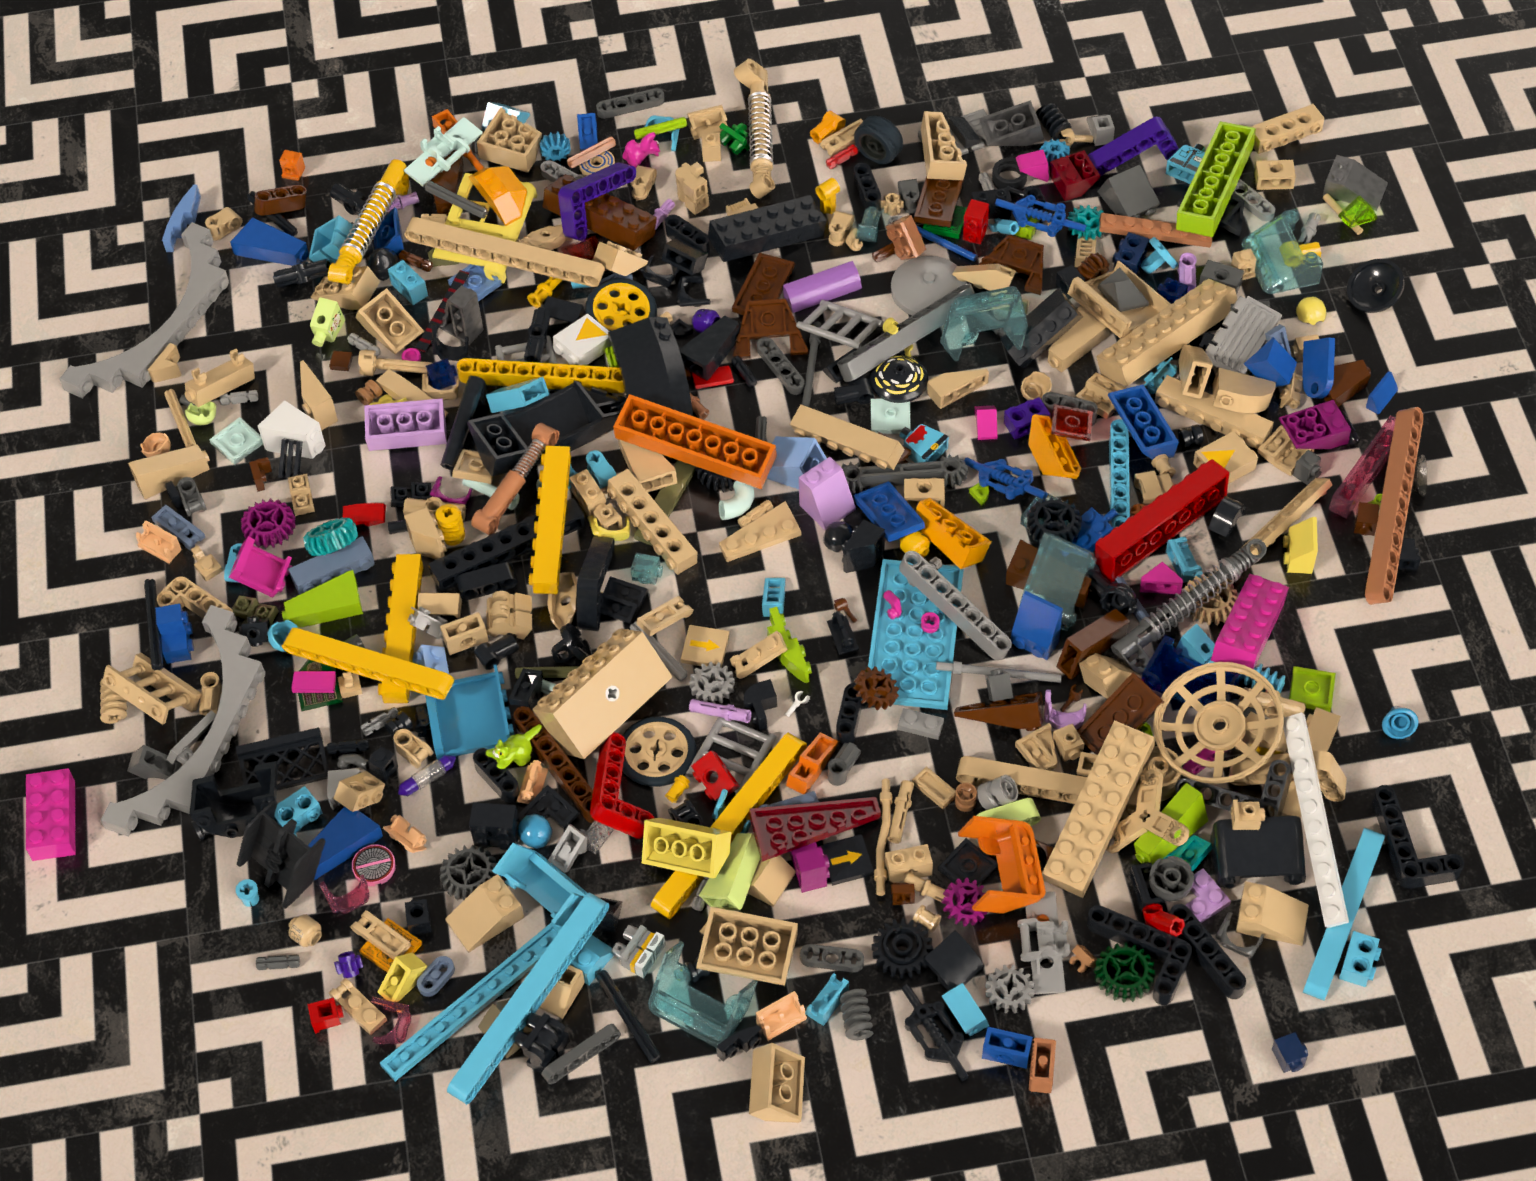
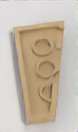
M784 501L719 542V547L726 561L729 562L801 536V530L789 506Z

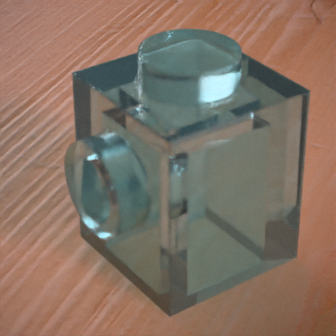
M636 553L631 566L632 580L642 584L656 585L658 577L661 578L663 573L660 557Z

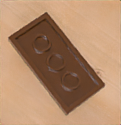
M926 176L914 215V222L951 227L964 179H927Z
M759 253L732 305V312L744 315L747 301L779 299L783 291V285L787 283L795 267L794 262Z
M1133 672L1077 732L1084 744L1098 755L1114 720L1139 730L1155 713L1156 708L1165 702Z

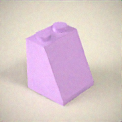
M828 457L799 477L800 506L824 530L831 523L840 521L856 510L844 471L831 457Z

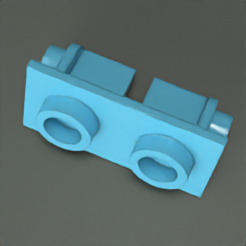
M1172 357L1168 361L1158 364L1155 367L1157 369L1155 374L1151 371L1143 379L1146 382L1144 386L1149 388L1148 391L1151 394L1156 393L1167 375L1173 377L1177 374V366L1170 363L1173 359Z

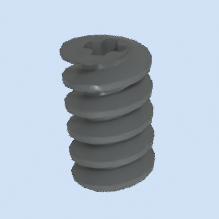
M865 989L849 990L839 998L841 1012L843 1013L842 1019L845 1021V1035L851 1040H864L874 1034L870 1031L873 1023L868 1022L871 1020V1015L868 1014L870 1008L866 1005L868 998L864 997L867 994Z

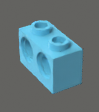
M404 260L388 269L391 284L412 305L428 296L425 281Z
M304 786L277 804L273 820L282 827L289 821H284L285 819L291 818L295 820L297 824L294 833H297L303 826L315 821L323 813L319 802Z
M1353 931L1339 979L1362 987H1366L1368 980L1373 981L1376 968L1372 967L1374 960H1379L1382 950L1378 948L1380 939ZM1360 948H1365L1369 952H1363ZM1355 967H1359V968H1361L1363 971H1362V972L1357 971V970L1355 969Z

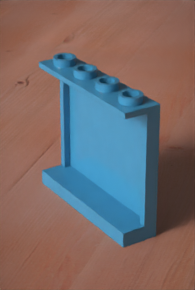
M497 664L494 665L495 672L454 680L444 700L425 695L437 760L444 755L460 756L474 753L480 748L489 750L495 747L499 739L505 742L511 735H514L513 725H508L507 719H511L509 706L505 707L504 702L508 701L506 689H501V684H505L502 672H498Z

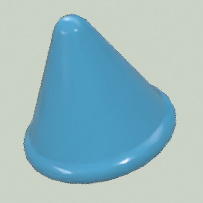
M1393 706L1382 721V729L1391 738L1403 739L1411 736L1417 730L1419 720L1416 713L1412 710Z

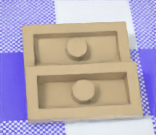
M1096 372L1086 381L1085 387L1075 398L1094 402L1098 407L1097 414L1108 419L1116 410L1108 397V393L1126 389V387Z
M1280 425L1258 448V453L1273 466L1292 476L1296 461L1307 450L1314 452V449H1296L1284 427Z

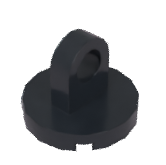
M567 623L560 628L562 640L551 649L554 661L563 663L574 656L583 661L586 657L592 655L588 641L586 639L582 640L580 637L582 635L581 632L574 625Z

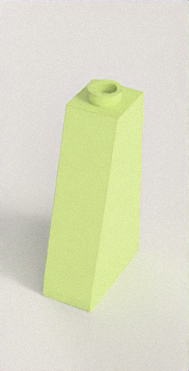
M737 833L730 844V854L717 877L709 878L699 896L710 907L726 910L742 909L760 860L754 834Z

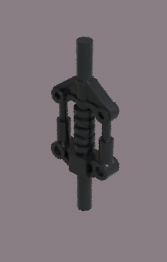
M906 984L902 987V991L914 1010L905 1019V1029L910 1031L915 1040L921 1044L925 1050L924 1057L926 1060L950 1063L960 1080H966L969 1075L957 1059L964 1042V1035L955 1030L941 1001L921 1004L910 985ZM939 1016L945 1027L949 1028L953 1034L951 1042L947 1043L948 1040L944 1038V1034L941 1033L940 1028H938L937 1023H934L935 1020L932 1017ZM923 1024L930 1037L933 1038L934 1043H936L937 1048H929L923 1040L922 1033L917 1027L918 1025Z

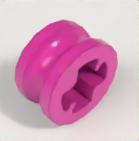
M933 612L925 613L921 617L922 630L926 633L936 632L939 629V616Z

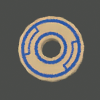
M607 150L580 164L579 168L584 176H588L615 164V159L612 153ZM596 162L601 163L600 165H593Z

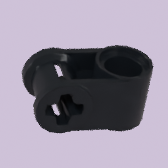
M685 799L684 803L674 809H668L672 820L703 826L702 817L695 810L689 799Z

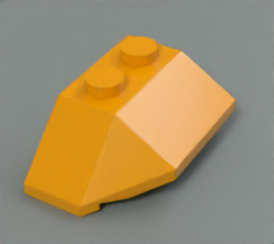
M508 166L483 168L468 176L505 226L522 218L527 189Z
M1034 414L1031 420L1028 445L1043 475L1077 479L1081 467L1067 438L1057 426L1051 423L1052 419L1049 416Z

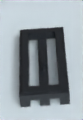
M282 439L278 478L288 479L289 477L300 475L303 441ZM288 443H289V447H288V458H287V469H286V473H285L286 457H287V446H288ZM294 444H295V445H296V454H295L294 474H291V471H292V462H293V449H294Z

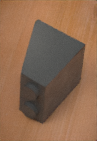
M1140 165L1108 178L1098 190L1099 195L1116 215L1140 218L1144 214L1149 216L1156 212V208L1160 204Z

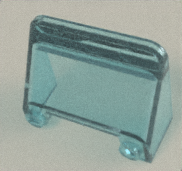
M1297 208L1284 211L1243 239V249H1252L1257 259L1254 272L1263 291L1266 293L1275 294L1320 283L1323 269L1321 258L1314 252H1308L1306 255H1303L1292 233L1295 223L1298 222L1300 216Z

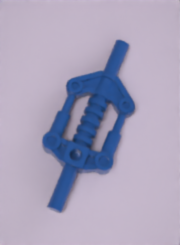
M1029 195L1016 203L998 198L995 202V206L1012 210L1020 227L1029 225L1037 230L1047 232L1050 237L1056 236L1063 226L1085 232L1087 226L1065 219V205L1063 203H1058L1057 205L1049 202L1044 203L1035 200L1033 195ZM1034 204L1040 205L1045 209L1055 211V214H1048V212H1043V210L1038 211V209H1033L1031 206ZM1032 216L1034 219H1042V221L1051 222V224L1048 226L1042 223H1033L1027 221V217Z
M968 457L965 458V465L979 471L980 486L986 487L989 485L996 491L1005 494L1009 500L1026 492L1041 499H1046L1048 496L1047 492L1031 485L1033 482L1032 470L1013 468L1007 465L1005 459L981 464ZM1007 469L1019 477L1017 478L1003 471ZM992 477V479L997 480V481H999V482H1001V483H1003V484H1006V485H1008V486L1006 487V486L1001 485V484H999V483H996V484H995V483L989 481V478Z

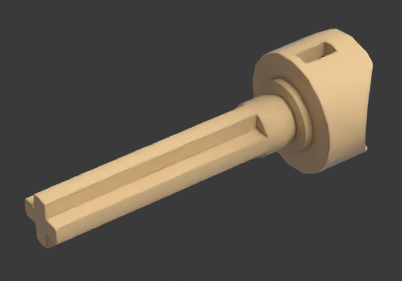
M375 350L359 351L358 358L359 373L364 376H374L376 369L432 373L433 363L377 358Z

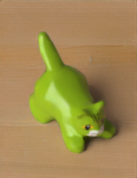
M538 724L525 734L511 735L505 742L499 739L494 748L486 751V755L497 761L499 769H505L512 761L519 766L526 765L531 759L532 746L530 740L539 733L542 726Z

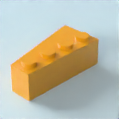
M928 498L919 501L915 512L925 523V528L920 531L960 569H964L983 561L992 541L933 499Z

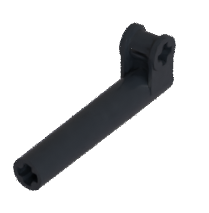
M468 377L440 465L445 469L454 470L469 432L467 422L468 420H473L478 404H481L483 407L488 405L486 394L490 393L486 386L485 380L480 377Z

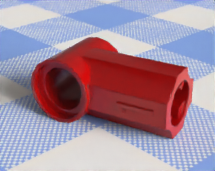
M1150 904L1143 908L1146 925L1175 937L1182 934V930L1185 927L1183 919L1164 912L1160 904Z

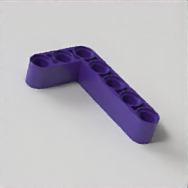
M1153 117L1090 153L1088 157L1100 176L1154 145H1157L1166 160H1169L1179 150V147L1160 117Z
M618 162L563 186L559 190L558 198L564 236L583 241L588 233L584 203L632 182L636 177V168Z

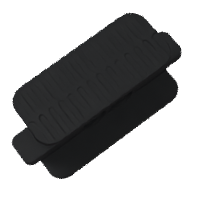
M274 800L261 810L246 826L237 859V866L241 867L251 857L267 870L264 884L269 888L277 881L287 890L282 905L286 909L299 898L315 879L326 841L324 838H321L310 848L294 834L297 824L295 820L291 819L283 827L273 820L277 807V802Z

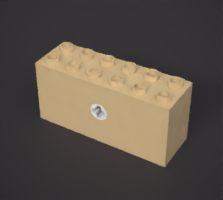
M623 628L614 631L612 637L607 642L600 644L594 654L586 657L582 661L583 664L569 672L567 678L563 682L556 684L552 689L553 691L547 696L542 697L533 708V711L566 755L585 759L672 678V675L641 631Z

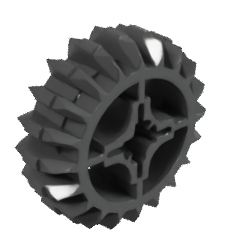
M464 845L461 851L455 848V854L448 853V859H443V866L440 867V880L443 883V888L447 890L450 896L454 895L457 901L461 897L465 900L479 885L497 875L492 872L497 865L495 857L491 856L489 850L484 852L482 846L477 850L474 845L470 849H467ZM475 862L482 864L486 868L475 865ZM453 878L463 881L464 884L456 882Z

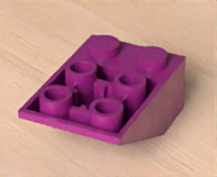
M1334 400L1279 417L1281 424L1296 449H1332L1349 442L1351 428Z

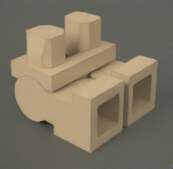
M685 162L682 164V167L675 171L678 199L685 202V207L696 215L709 206L707 180L700 176V174L704 173L703 166L698 162L691 166Z
M506 591L493 593L492 598L489 597L487 599V635L497 637L499 634L507 635V633L516 634V638L524 640L532 630V614H530L532 612V596L520 593L513 595Z

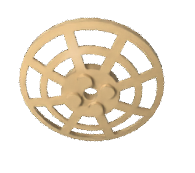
M1214 662L1195 667L1174 680L1163 693L1161 699L1165 703L1160 704L1156 708L1153 722L1157 746L1163 758L1174 770L1191 780L1219 784L1242 779L1266 763L1280 742L1283 733L1284 715L1277 692L1263 675L1245 665L1233 662ZM1216 672L1217 685L1205 687L1193 695L1184 687L1186 683L1199 676ZM1225 672L1243 674L1257 681V684L1250 692L1241 687L1226 684ZM1264 688L1274 701L1277 718L1265 720L1263 709L1256 699ZM1178 692L1186 701L1178 712L1176 722H1162L1168 703L1175 693ZM1217 692V701L1205 706L1198 701V699L1207 694ZM1226 692L1236 693L1243 696L1244 699L1236 706L1226 701ZM1250 704L1254 706L1259 721L1246 722L1243 712ZM1192 706L1198 712L1194 719V724H1183L1185 714ZM1218 722L1226 723L1222 730H1216L1214 727ZM1277 726V733L1272 746L1261 757L1255 750L1262 741L1265 728ZM1258 730L1256 739L1250 747L1242 741L1246 731ZM1162 731L1175 732L1177 743L1184 754L1175 760L1170 757L1164 745ZM1182 732L1195 733L1199 742L1188 749ZM1236 747L1243 753L1234 759L1224 761V751ZM1204 748L1215 751V762L1204 760L1196 755ZM1247 758L1256 763L1241 773L1222 777L1223 768L1236 765ZM1191 759L1201 766L1214 768L1213 778L1196 776L1185 771L1180 766Z

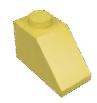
M412 952L395 957L378 993L392 1006L396 1005L417 985V980L425 971L427 965Z

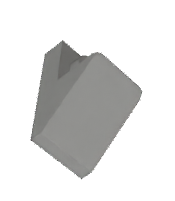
M571 824L568 825L548 861L562 872H568L578 854L587 851V836Z

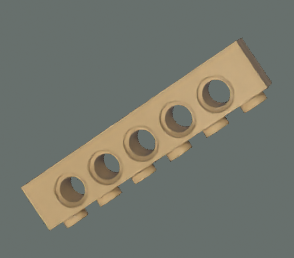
M629 469L608 480L607 493L610 498L618 502L620 510L623 513H627L633 526L641 530L643 538L647 542L650 541L656 554L664 558L670 570L673 569L678 575L697 564V551Z

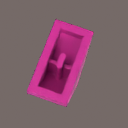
M1044 150L1016 157L1020 172L1045 182L1049 181L1048 161Z
M975 406L978 440L997 439L996 407Z
M1162 561L1141 577L1140 592L1180 594L1183 579Z

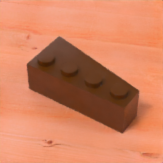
M1020 539L1007 569V585L1083 609L1090 594L1091 578Z

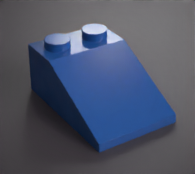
M1025 591L1012 629L1011 643L1019 649L1031 652L1038 658L1048 660L1059 643L1063 608Z

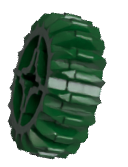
M1116 943L1114 949L1108 946L1106 952L1102 951L1100 958L1096 960V967L1094 968L1095 981L1100 983V990L1106 989V997L1113 994L1114 1001L1121 997L1123 1003L1126 1001V998H1130L1133 1002L1135 1001V995L1141 999L1144 993L1148 994L1150 991L1149 986H1153V978H1155L1156 974L1155 970H1153L1154 962H1150V955H1144V949L1137 951L1135 944L1132 948H1128L1127 943H1124L1123 947ZM1136 965L1140 968L1142 972V978L1138 976V972L1135 971ZM1107 967L1112 969L1111 972L1115 975L1114 980L1108 975Z

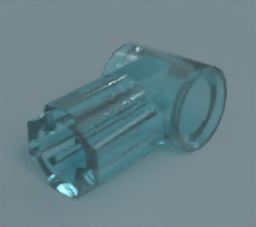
M876 207L865 209L862 223L858 225L857 239L876 242L881 211Z

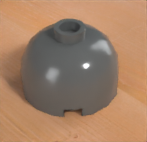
M1168 856V858L1162 860L1161 858L1152 865L1149 875L1150 888L1154 894L1169 902L1185 898L1191 891L1194 881V873L1191 871L1189 863L1175 856Z

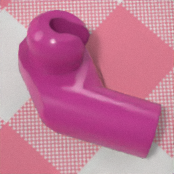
M887 590L883 594V598L891 604V608L887 610V615L890 619L899 618L902 613L900 599L892 591Z

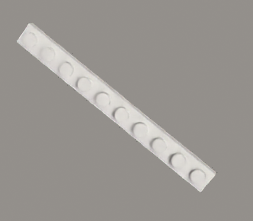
M1301 712L1284 717L1283 729L1325 927L1331 928L1349 923L1306 718L1305 714Z

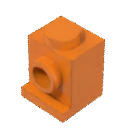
M284 150L279 160L283 172L281 176L282 178L299 181L305 170L302 153Z

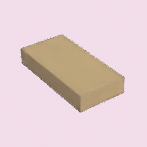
M927 766L912 779L914 786L942 809L956 797V790Z

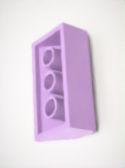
M443 398L364 405L365 440L369 451L447 444Z

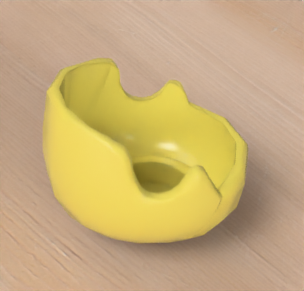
M1317 297L1302 299L1296 308L1297 317L1303 323L1315 325L1318 321L1324 322L1327 315L1323 301Z

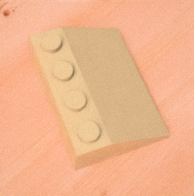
M710 907L696 969L785 986L796 943L798 923Z

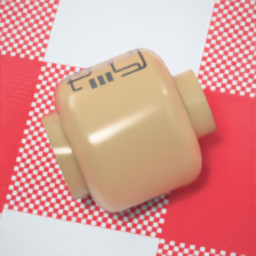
M307 914L300 915L299 917L296 916L289 923V937L302 947L314 946L322 936L321 925Z

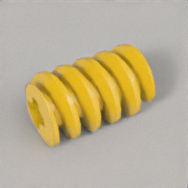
M452 504L440 506L436 510L435 515L438 528L443 533L445 543L449 546L462 543L466 534L460 509Z

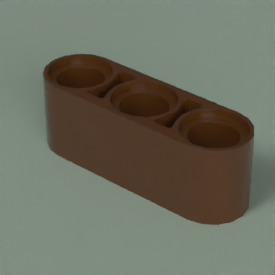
M292 185L258 191L255 194L254 211L256 214L263 216L303 209L306 204L307 190L301 185Z

